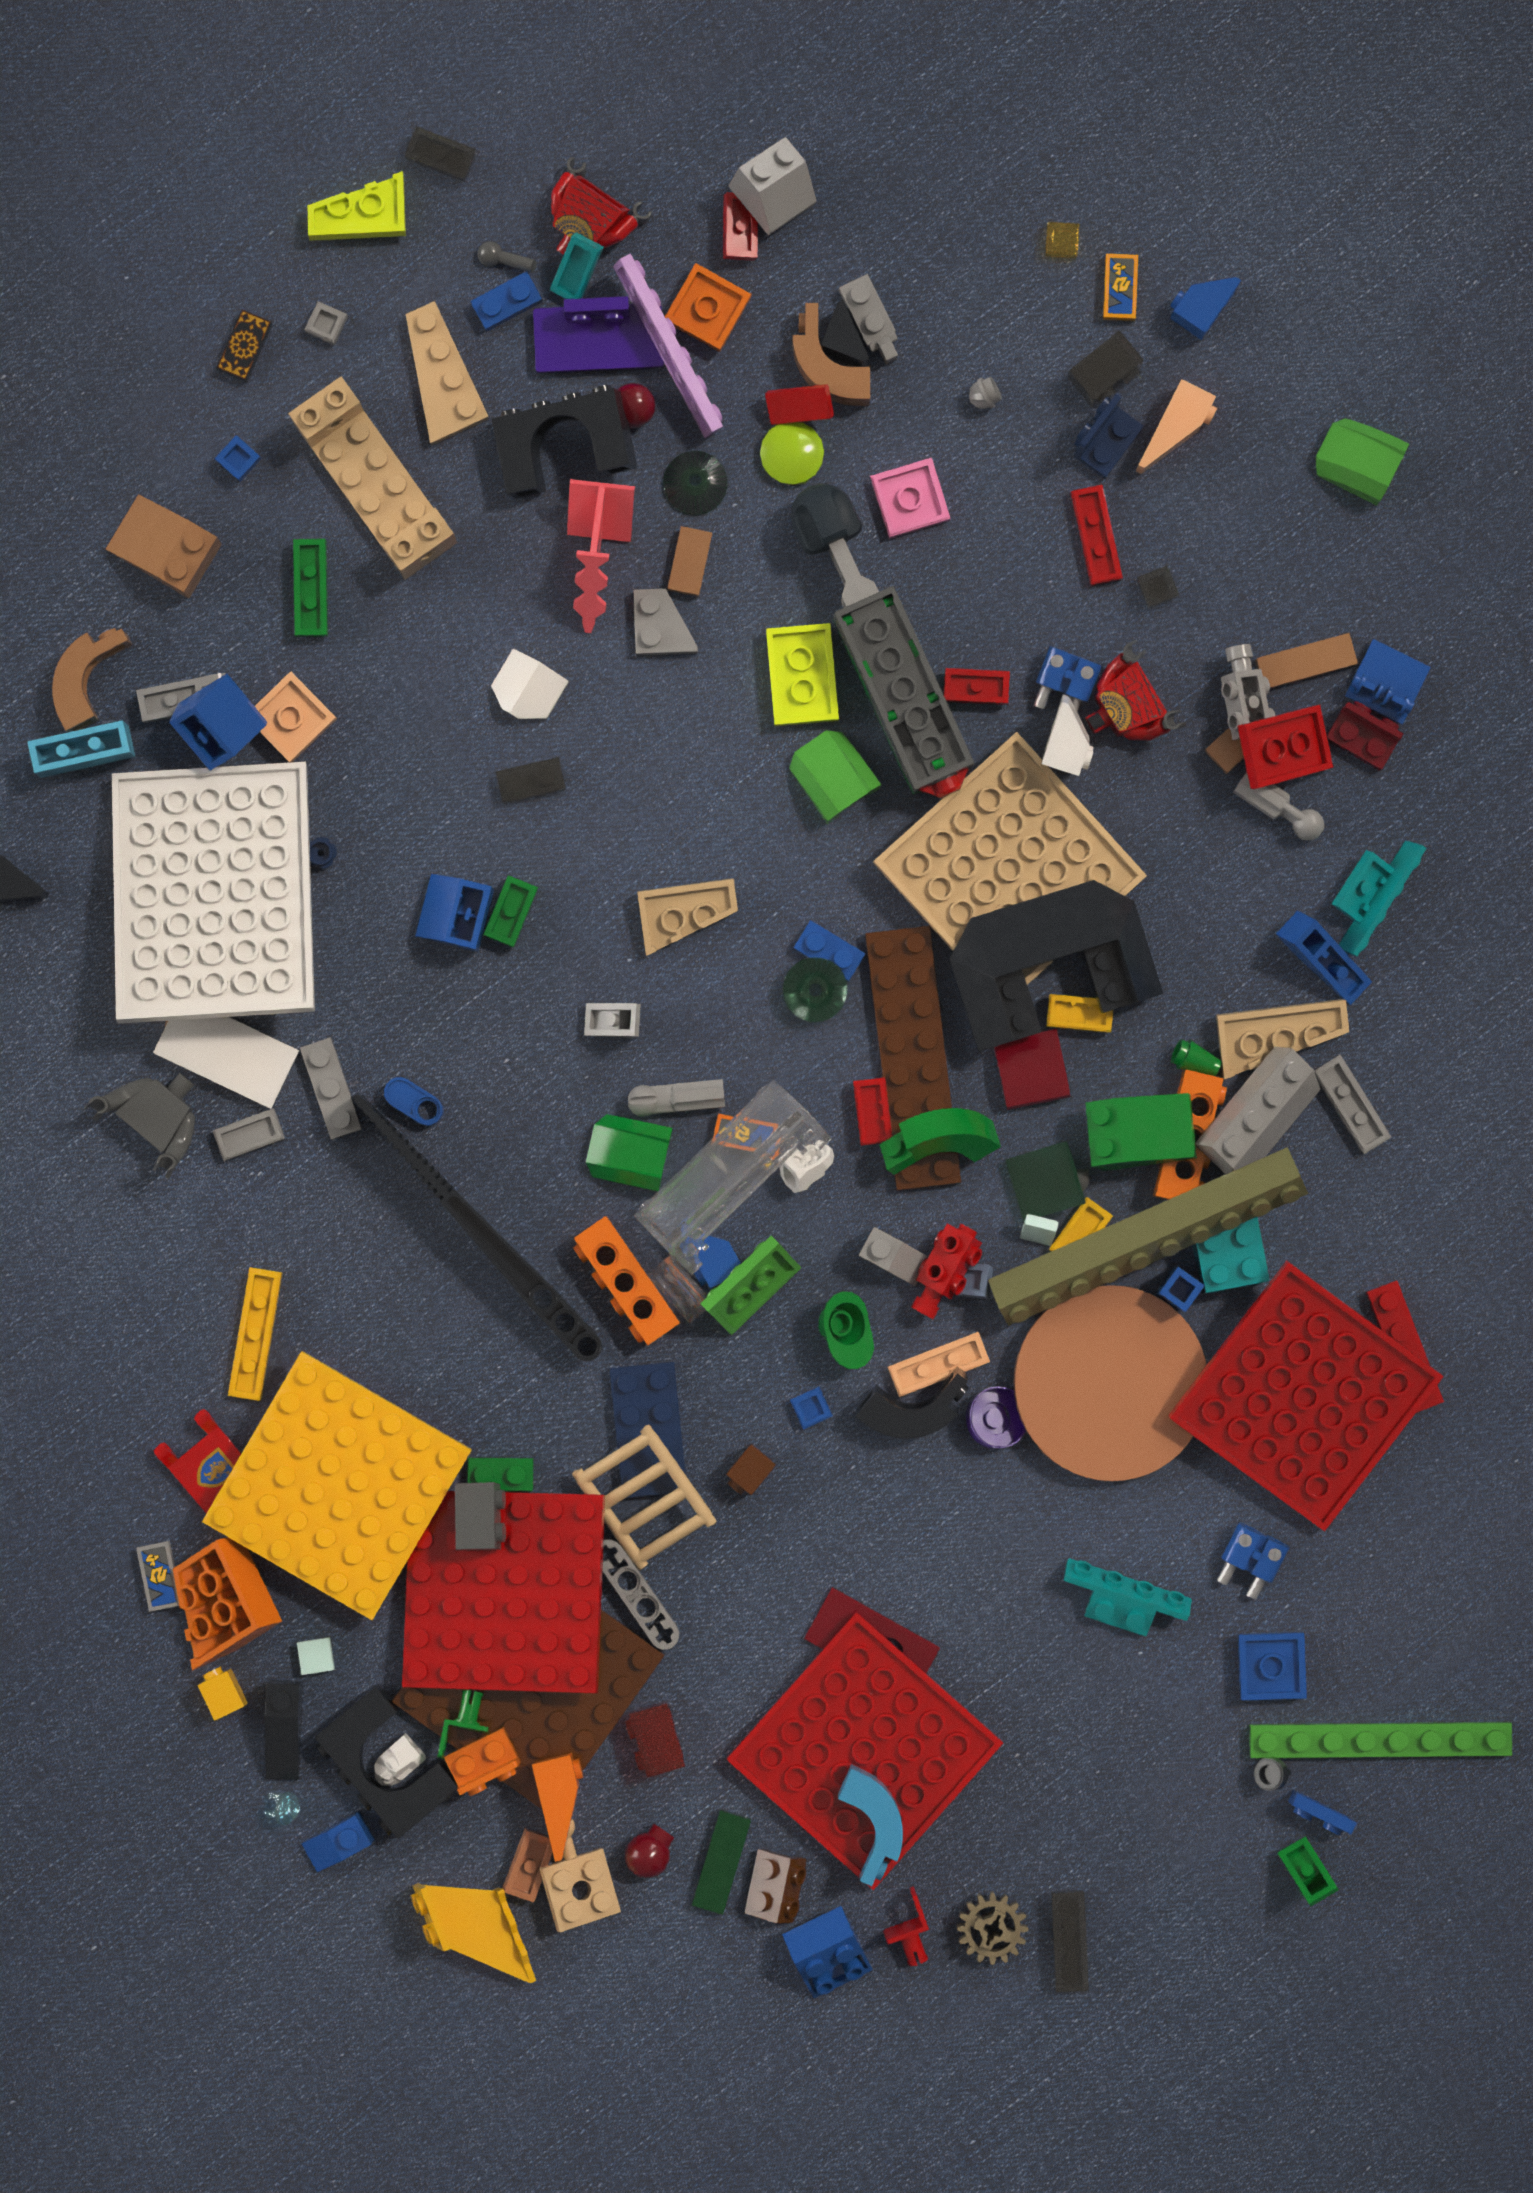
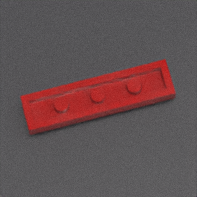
M1395 1280L1366 1291L1365 1293L1378 1327L1430 1365L1398 1281ZM1438 1385L1417 1412L1444 1402Z

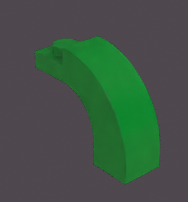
M962 1108L938 1109L913 1116L899 1123L901 1132L879 1144L887 1171L893 1175L931 1154L957 1152L975 1163L1001 1147L993 1121L979 1112Z

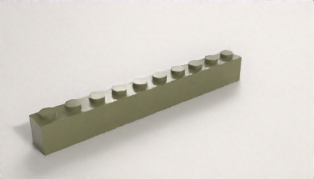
M1286 1147L990 1278L988 1282L998 1308L1008 1326L1014 1323L1023 1322L1030 1316L1046 1309L1055 1308L1058 1304L1073 1297L1082 1296L1089 1290L1105 1283L1114 1282L1119 1277L1132 1271L1143 1269L1157 1260L1173 1256L1178 1251L1196 1243H1202L1209 1237L1225 1230L1234 1229L1239 1224L1255 1217L1263 1216L1284 1204L1293 1203L1300 1197L1307 1195L1308 1191L1290 1151Z

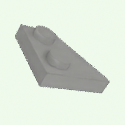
M666 588L633 590L636 656L698 653V647Z

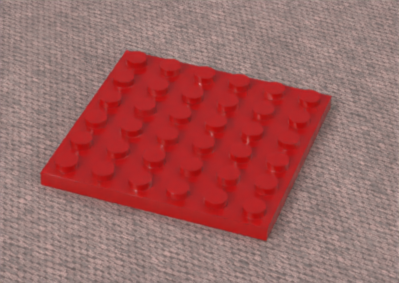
M1286 1260L1168 1417L1325 1532L1444 1376Z
M448 1491L407 1560L402 1687L598 1693L605 1495L505 1492L506 1505L505 1509H501V1523H505L506 1540L501 1542V1550L461 1551L456 1550L455 1491Z
M856 1611L729 1754L726 1760L858 1877L873 1846L875 1828L865 1812L839 1800L838 1793L851 1764L878 1778L891 1792L898 1805L903 1827V1841L898 1861L885 1856L884 1860L888 1862L882 1879L878 1880L875 1878L873 1885H868L874 1890L1001 1747L1003 1741Z

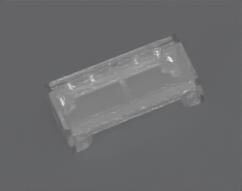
M773 1079L768 1085L763 1086L756 1096L651 1199L646 1200L633 1216L693 1275L703 1265L698 1258L700 1249L702 1248L706 1251L709 1248L704 1240L796 1150L802 1155L808 1151L805 1148L808 1145H816L821 1150L832 1138L816 1119Z

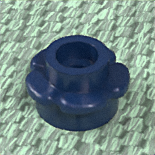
M317 837L314 841H310V865L314 868L320 867L322 869L330 867L333 864V859L337 856L336 846L331 844L330 840L325 837ZM320 850L324 851L323 856L318 855Z

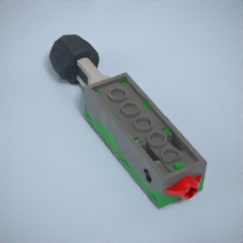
M821 483L807 487L798 494L793 502L790 517L794 532L803 551L809 555L829 551L844 584L841 599L844 608L834 612L833 622L912 795L924 792L938 798H944L949 793L961 789L968 770H971L974 765L973 758L894 586L879 592L875 582L861 576L846 544L848 540L861 532L863 526L852 501L844 491L834 485Z

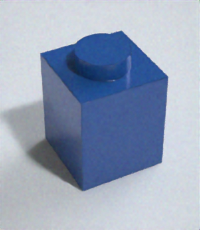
M1177 1266L1171 1270L1156 1294L1181 1312H1186L1205 1285Z

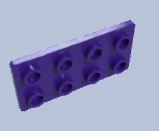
M628 296L564 299V307L535 308L533 310L535 366L537 373L664 367V361L634 305L629 304Z

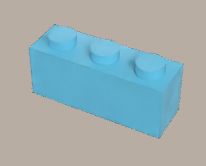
M123 720L27 742L34 773L40 778L135 757L129 725Z

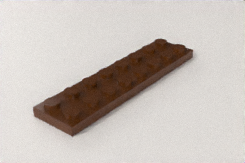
M930 926L865 933L882 1077H885L892 1136L901 1132L899 1123L913 1116L933 1110L952 1108ZM939 1152L931 1154L895 1174L896 1191L961 1183L958 1153Z

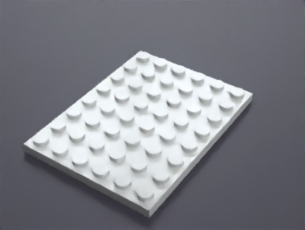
M306 762L216 767L211 771L208 768L112 773L116 1021L118 1024L314 1012Z

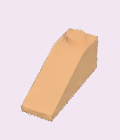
M1181 379L1136 472L1144 473L1195 435L1203 423L1209 426L1217 410L1216 407L1212 406L1216 396Z

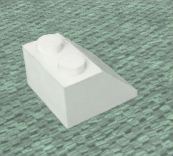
M1063 694L1043 753L1042 764L1079 776L1081 768L1088 770L1094 747L1089 746L1090 736L1070 697Z

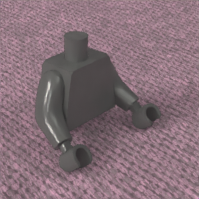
M181 1073L176 1076L168 1087L158 1079L142 1078L127 1083L102 1097H92L84 1106V1109L92 1107L97 1111L92 1117L94 1121H98L106 1112L117 1110L115 1114L160 1152L164 1153L158 1156L153 1171L156 1172L157 1168L163 1167L167 1169L165 1178L169 1179L174 1168L187 1153L192 1141L195 1116L192 1113L193 1108L183 1098L193 1088L194 1084Z

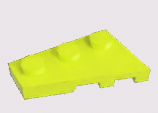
M403 171L393 174V178L379 183L374 181L365 184V188L349 194L343 192L307 205L309 240L406 236Z

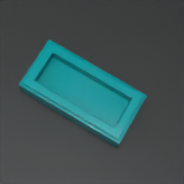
M575 232L568 243L550 291L565 299L583 298L604 246Z

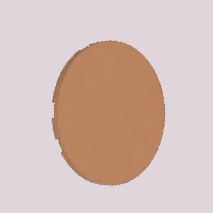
M1115 1285L1098 1286L1082 1296L1073 1297L1058 1304L1055 1308L1047 1309L1033 1323L1021 1345L1015 1363L1013 1384L1016 1407L1020 1420L1033 1442L1043 1454L1060 1467L1082 1477L1095 1480L1124 1481L1150 1474L1171 1462L1192 1439L1193 1435L1172 1421L1168 1415L1205 1368L1206 1359L1190 1325L1169 1304L1139 1289Z

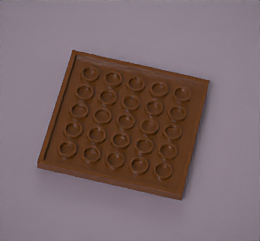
M601 1609L598 1693L465 1689L472 1692L470 1705L472 1704L474 1691L483 1693L477 1722L480 1723V1726L489 1727V1733L504 1727L521 1761L519 1766L515 1768L517 1773L503 1780V1782L542 1809L532 1768L533 1762L572 1753L574 1760H580L583 1771L665 1654ZM402 1687L392 1702L441 1737L444 1720L458 1718L463 1689ZM450 1727L447 1742L459 1749L487 1734Z

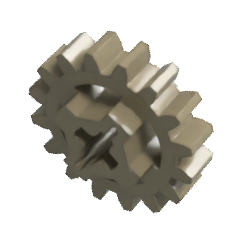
M990 1891L989 1899L985 1900L979 1893L977 1894L978 1903L974 1904L969 1900L966 1902L969 1909L968 1913L959 1912V1917L965 1921L956 1925L957 1931L965 1932L959 1938L960 1944L969 1943L966 1953L971 1955L976 1951L977 1961L980 1963L985 1956L989 1957L991 1965L995 1964L996 1957L999 1956L1006 1963L1008 1962L1007 1953L1011 1952L1017 1956L1019 1952L1015 1945L1017 1943L1025 1945L1026 1940L1020 1935V1933L1028 1931L1027 1925L1020 1924V1921L1024 1920L1026 1915L1024 1912H1015L1019 1906L1017 1901L1007 1904L1008 1896L1005 1893L1001 1896L1000 1900L996 1899L994 1891ZM986 1907H993L991 1912L983 1915L978 1914L980 1910ZM1006 1911L1013 1919L1014 1930L1004 1923ZM997 1918V1925L1000 1931H993L988 1936L985 1925H991ZM971 1926L979 1930L981 1934L979 1944L971 1936ZM1001 1941L1007 1942V1944L1000 1948L992 1949L996 1943Z

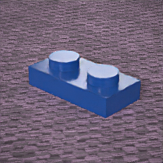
M526 271L470 302L487 332L543 301Z
M811 920L793 948L810 959L816 958V963L817 958L822 959L821 966L823 960H827L825 968H827L830 961L833 963V966L836 965L838 967L835 972L840 969L842 972L840 975L843 974L844 980L848 982L866 954Z
M1293 1790L1288 1800L1295 1807L1293 1811L1295 1814L1309 1821L1315 1816L1325 1821L1322 1827L1337 1835H1341L1342 1831L1352 1834L1357 1824L1352 1818L1296 1790Z

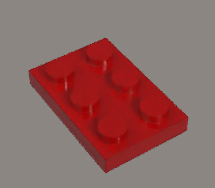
M1313 705L1237 725L1251 789L1269 786L1333 768L1320 705Z

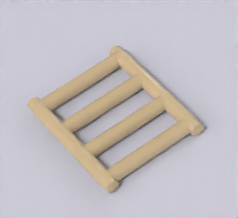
M646 1425L640 1431V1436L584 1471L580 1468L572 1473L584 1494L601 1495L592 1482L594 1479L648 1445L655 1453L659 1462L605 1495L604 1522L638 1570L645 1568L648 1564L647 1560L703 1525L710 1527L717 1522L706 1503L650 1425ZM668 1472L678 1488L621 1523L611 1510V1507ZM687 1499L697 1514L647 1546L639 1549L629 1534L682 1500Z

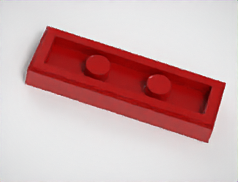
M1103 485L1071 491L1070 495L1090 586L1122 580L1123 576Z

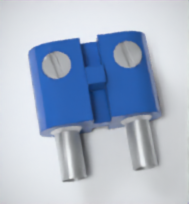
M1049 646L1036 679V683H1039L1041 687L1033 706L1044 709L1050 692L1054 689L1071 696L1070 699L1076 711H1078L1081 701H1089L1102 665Z
M1239 1522L1221 1557L1226 1563L1217 1581L1227 1585L1236 1567L1247 1570L1255 1578L1246 1595L1256 1600L1265 1581L1273 1582L1290 1547L1269 1535L1260 1533L1259 1530Z

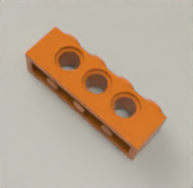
M1185 1069L1182 1071L1177 1094L1189 1093L1191 1095V1102L1194 1098H1200L1207 1105V1111L1203 1116H1196L1192 1113L1194 1131L1198 1133L1200 1138L1215 1120L1217 1105L1223 1106L1227 1087L1222 1086L1224 1078ZM1196 1146L1197 1158L1180 1160L1188 1162L1192 1167V1174L1188 1179L1179 1178L1175 1172L1176 1165L1180 1161L1160 1163L1153 1197L1169 1200L1205 1184V1182L1200 1181L1202 1168L1208 1169L1210 1159Z
M607 1216L574 1237L577 1245L573 1247L574 1251L583 1263L589 1260L596 1271L591 1274L602 1290L608 1287L614 1298L610 1300L612 1306L620 1317L626 1313L633 1324L628 1328L638 1343L645 1341L649 1345L680 1324L676 1315ZM604 1246L611 1247L615 1252V1260L610 1265H602L597 1259L598 1250ZM621 1273H628L633 1277L634 1285L628 1292L619 1291L615 1285V1280ZM642 1299L649 1301L652 1305V1314L646 1319L638 1318L634 1313V1305Z

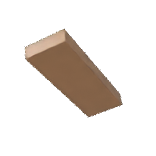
M1350 633L1255 659L1257 669H1261L1262 675L1269 680L1270 689L1358 664Z

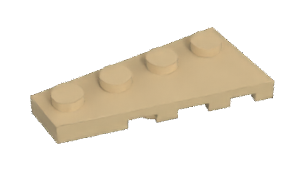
M435 301L405 314L431 446L489 420V416Z
M1339 999L1216 1014L1222 1078L1225 1080L1243 1071L1257 1068L1275 1046L1293 1048L1295 1051H1299L1349 1033L1346 1000Z

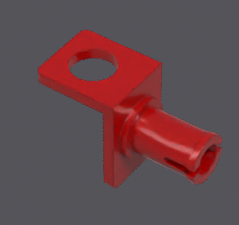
M912 1886L909 1889L919 1917L886 1928L883 1932L887 1944L901 1941L908 1965L917 1966L914 1952H917L921 1964L928 1960L919 1933L927 1931L929 1928L915 1888Z

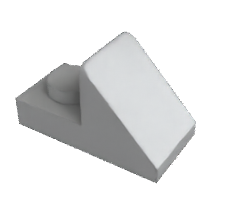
M586 1003L584 1036L630 1039L639 1037L641 1004Z

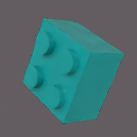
M1258 1217L1241 1223L1234 1229L1225 1230L1209 1237L1202 1243L1192 1245L1199 1282L1205 1285L1201 1293L1270 1281Z

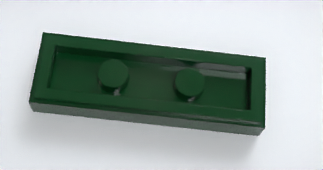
M720 1809L692 1906L723 1915L751 1818Z

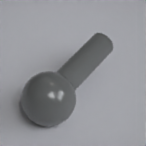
M493 241L484 242L478 249V259L486 267H494L500 263L529 272H534L536 268V260L502 251L500 245Z

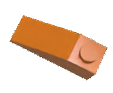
M572 1753L536 1761L532 1764L555 1862L561 1861L564 1856L580 1785L578 1779L584 1778L580 1760H574Z

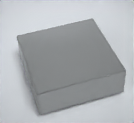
M317 301L305 332L335 345L348 315Z

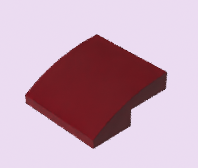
M1057 1029L1044 1031L993 1047L1007 1110L1071 1097Z

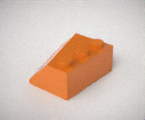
M229 1537L215 1540L172 1569L179 1606L185 1610L188 1625L184 1632L186 1641H191L194 1658L190 1659L192 1671L240 1649L282 1622L248 1549Z

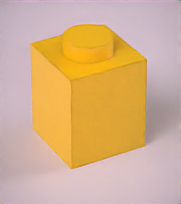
M221 1666L204 1674L205 1681L197 1685L214 1721L248 1704L231 1668L224 1672Z

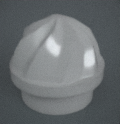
M991 376L986 379H977V382L970 387L969 400L979 409H992L996 406V402L1002 400L1001 393Z

